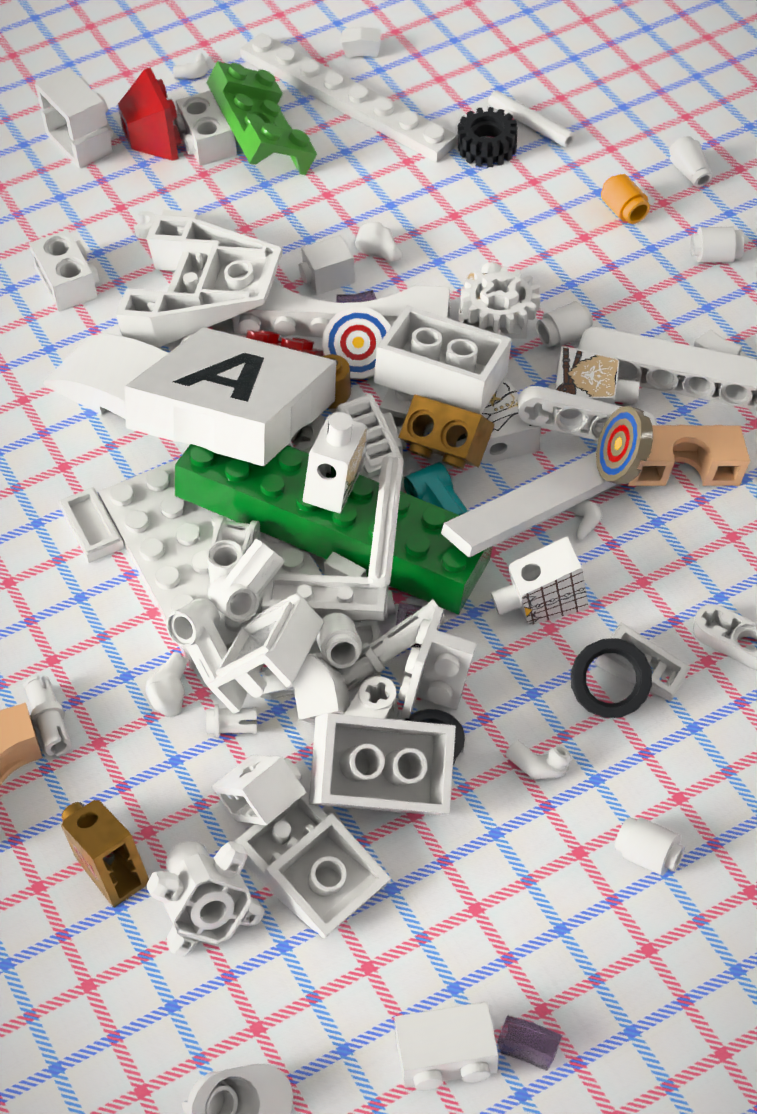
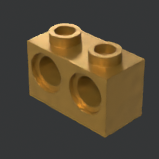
M414 394L398 438L410 445L408 451L430 459L431 454L434 453L443 456L442 462L450 466L464 469L465 464H469L479 468L495 424L481 414ZM434 422L432 432L424 436L426 426ZM467 433L466 442L462 446L457 447L458 438L462 434Z

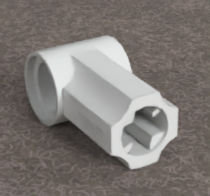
M256 539L230 574L220 576L212 583L209 588V600L214 603L220 612L234 622L239 623L250 620L258 610L259 595L285 563V560L260 540ZM237 594L235 600L232 603H230L232 598Z
M199 598L172 612L167 617L166 630L173 642L179 646L187 647L205 684L217 678L216 672L228 650L217 630L220 625V614L217 607L210 600Z

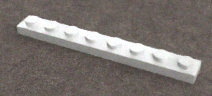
M262 32L240 48L241 58L270 72L273 76L436 163L457 146V134Z

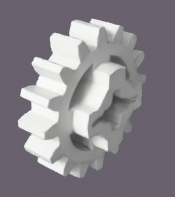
M503 266L500 272H495L492 267H488V274L485 275L476 271L474 272V280L466 279L465 288H461V312L468 315V322L470 324L479 321V328L481 329L491 326L493 327V332L498 333L500 327H506L507 331L511 333L513 332L514 325L525 328L527 327V319H536V311L540 310L541 295H539V285L532 284L533 277L531 275L522 278L520 269L509 273L507 266Z

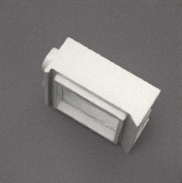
M298 592L253 616L250 620L240 624L241 629L216 672L217 678L206 685L233 714L240 711L248 693L253 697H260L267 686L266 680L259 674L264 663L286 687L292 685L324 620Z

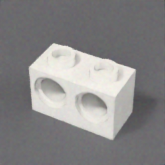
M211 90L176 100L178 114L177 119H174V123L178 128L179 134L184 133L183 139L188 154H194L200 166L237 155L235 135Z
M68 229L29 242L35 268L58 312L98 298L95 283L100 282L95 265L93 262L87 264V254L80 240L75 242Z

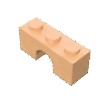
M652 425L653 442L649 458H647V461L641 460L637 468L641 470L640 474L628 483V486H666L674 463L683 462L693 466L699 472L703 486H740L750 463L741 426Z

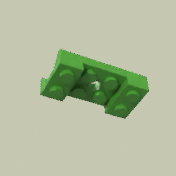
M217 61L206 83L249 164L256 165L273 153L289 155L299 173L306 175L317 153L308 135L298 129L292 130V127L281 112L278 102L283 93L275 77L266 70L260 69L256 71L247 69L238 63L227 64Z

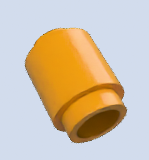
M626 174L612 176L604 183L601 198L622 221L636 224L646 217L650 210L648 197Z

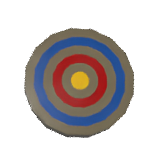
M632 406L620 407L611 414L604 424L598 439L596 464L600 476L606 481L615 484H628L640 474L641 470L637 468L641 460L647 461V458H649L653 442V428L650 418L644 416L643 410Z

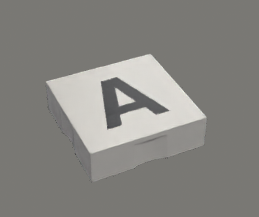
M202 327L125 386L126 428L171 441L197 445L214 453L265 466L290 443L297 431L312 423L335 401L336 360Z

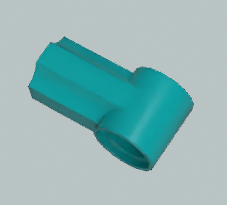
M441 462L432 464L404 477V487L407 494L458 515L468 512L455 493L449 472Z

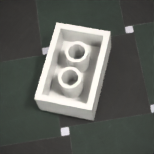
M406 305L377 346L374 383L413 396L415 394L482 414L507 374L512 338Z
M334 713L317 716L315 719L309 804L426 815L450 814L456 726Z

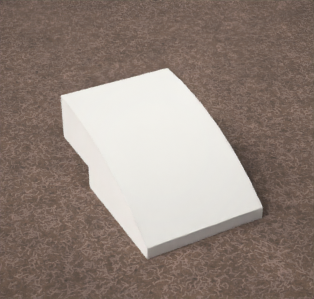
M111 334L90 335L44 380V385L100 415L109 410L126 419L125 386L163 358L168 352L124 336Z
M307 792L268 825L254 824L234 841L242 845L246 850L247 860L245 865L286 907L324 939L391 881V877L333 813L328 816L319 805L309 804V794Z

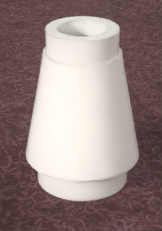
M685 136L672 144L669 149L670 161L695 187H702L709 183L712 179V174L700 142L694 140L691 136Z

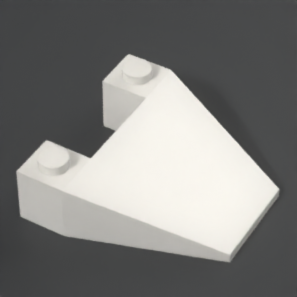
M156 214L146 238L155 269L172 270L175 272L167 292L136 289L125 290L116 312L122 336L159 348L196 333L202 327L208 328L264 305L283 254L282 247L189 216Z

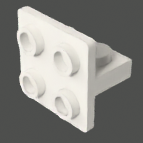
M435 608L431 621L422 620L416 638V643L422 644L421 648L412 647L405 672L411 673L412 676L405 675L398 694V700L405 701L401 717L409 719L417 697L457 710L477 643L438 631L444 611L442 608Z

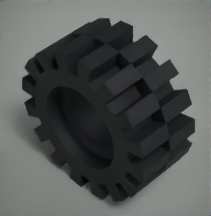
M482 107L477 108L476 114L472 110L467 112V117L462 116L460 123H458V151H460V156L462 158L466 157V162L470 164L475 160L478 167H481L482 163H487V167H493V162L500 166L504 164V159L510 161L512 154L515 155L517 150L518 127L516 119L513 120V116L510 113L504 116V110L502 109L494 112V107H488V111L483 112ZM484 136H491V137H493V138H483V137H484Z

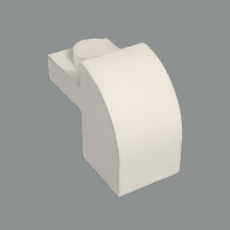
M307 655L293 684L288 687L270 669L265 670L266 676L263 678L266 680L267 686L260 698L272 700L295 694L298 716L301 721L314 724L317 716L326 713L343 714L350 706L348 689L343 676L334 666L329 665L324 660Z

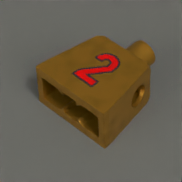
M93 800L85 806L81 802H75L65 808L61 817L63 821L61 827L72 852L113 908L147 886L149 877L131 833L100 800ZM112 852L115 858L113 863L108 865L103 858Z

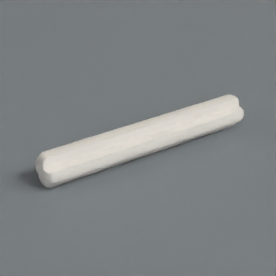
M386 456L382 459L368 582L373 587L380 586L385 588L390 584L403 461L400 457Z

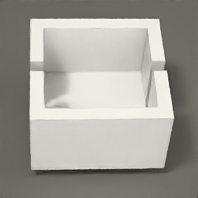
M67 67L35 82L39 104L43 109L41 112L46 134L79 169L113 153L111 143L113 132L106 118V112H108L107 103L100 93L96 94L90 88L83 76L79 77L70 67Z

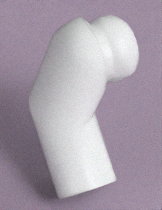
M519 740L515 741L505 754L509 760L533 779L560 778L569 770L568 764L571 762L570 753L563 747L551 749L548 755H536Z

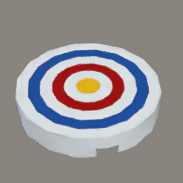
M354 306L341 310L330 319L323 332L322 348L324 355L333 354L345 358L350 367V379L363 380L372 378L375 375L377 346L391 328V325L382 314L369 307Z

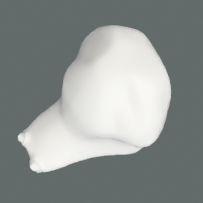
M369 222L359 228L355 240L356 248L359 251L388 261H397L402 258L403 253L393 240L389 228L384 227L380 222Z
M176 651L148 679L146 684V692L151 705L166 717L176 716L181 712L185 695L181 678L189 660Z

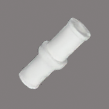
M35 675L24 683V689L32 707L30 717L33 725L39 728L46 754L49 756L54 754L53 746L56 756H59L69 751L72 746L63 723L65 713L62 705L55 700L49 677L46 675L42 676V686L40 676Z

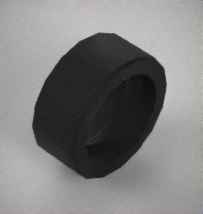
M619 638L601 639L586 646L575 658L571 669V688L577 701L588 712L603 718H621L635 712L647 700L652 687V669L645 654L633 643ZM615 653L625 657L632 664L636 673V684L633 692L626 699L618 703H605L598 700L590 693L586 684V673L589 665L596 657L603 654Z

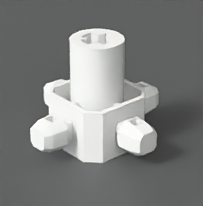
M187 841L180 843L167 856L166 868L168 872H155L147 882V889L154 899L164 903L173 924L167 937L168 948L173 954L185 956L192 951L199 940L217 945L231 939L239 924L253 926L259 924L262 920L265 910L258 899L251 897L249 889L240 874L247 860V852L242 845L229 841L221 847L213 858L210 857L205 846L199 842Z

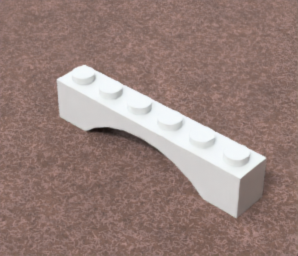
M273 280L264 305L232 317L234 333L247 334V330L258 332L259 330L279 333L280 336L323 338V332L330 319L341 310L354 306L369 307L383 315L391 326L406 305L450 318V287L413 285L397 294L365 302L337 303L320 301L299 295Z

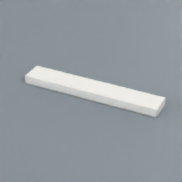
M593 452L445 522L441 534L467 557H471L617 484L608 482L600 476L596 464V452Z

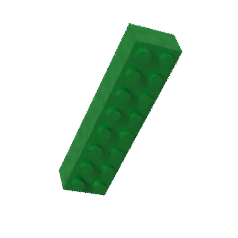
M193 444L189 445L176 462V497L236 522L250 524L252 520L259 521L260 532L324 559H328L335 552L365 568L367 577L369 575L379 482L359 474L342 512L339 514L303 502L309 454L289 445L284 447L265 466L214 453ZM331 466V474L326 473L327 478H334L337 475L333 466ZM400 491L389 586L427 602L433 599L439 607L459 615L490 561L492 547L467 557L441 534L444 523L460 515Z

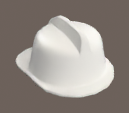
M251 1064L222 1071H212L204 1075L193 1086L188 1101L182 1104L183 1111L187 1114H290L292 1111L293 1092L289 1079L280 1069L270 1064Z

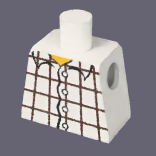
M568 536L511 562L508 569L512 585L491 592L492 600L499 615L520 608L526 623L530 625L589 609L582 566Z

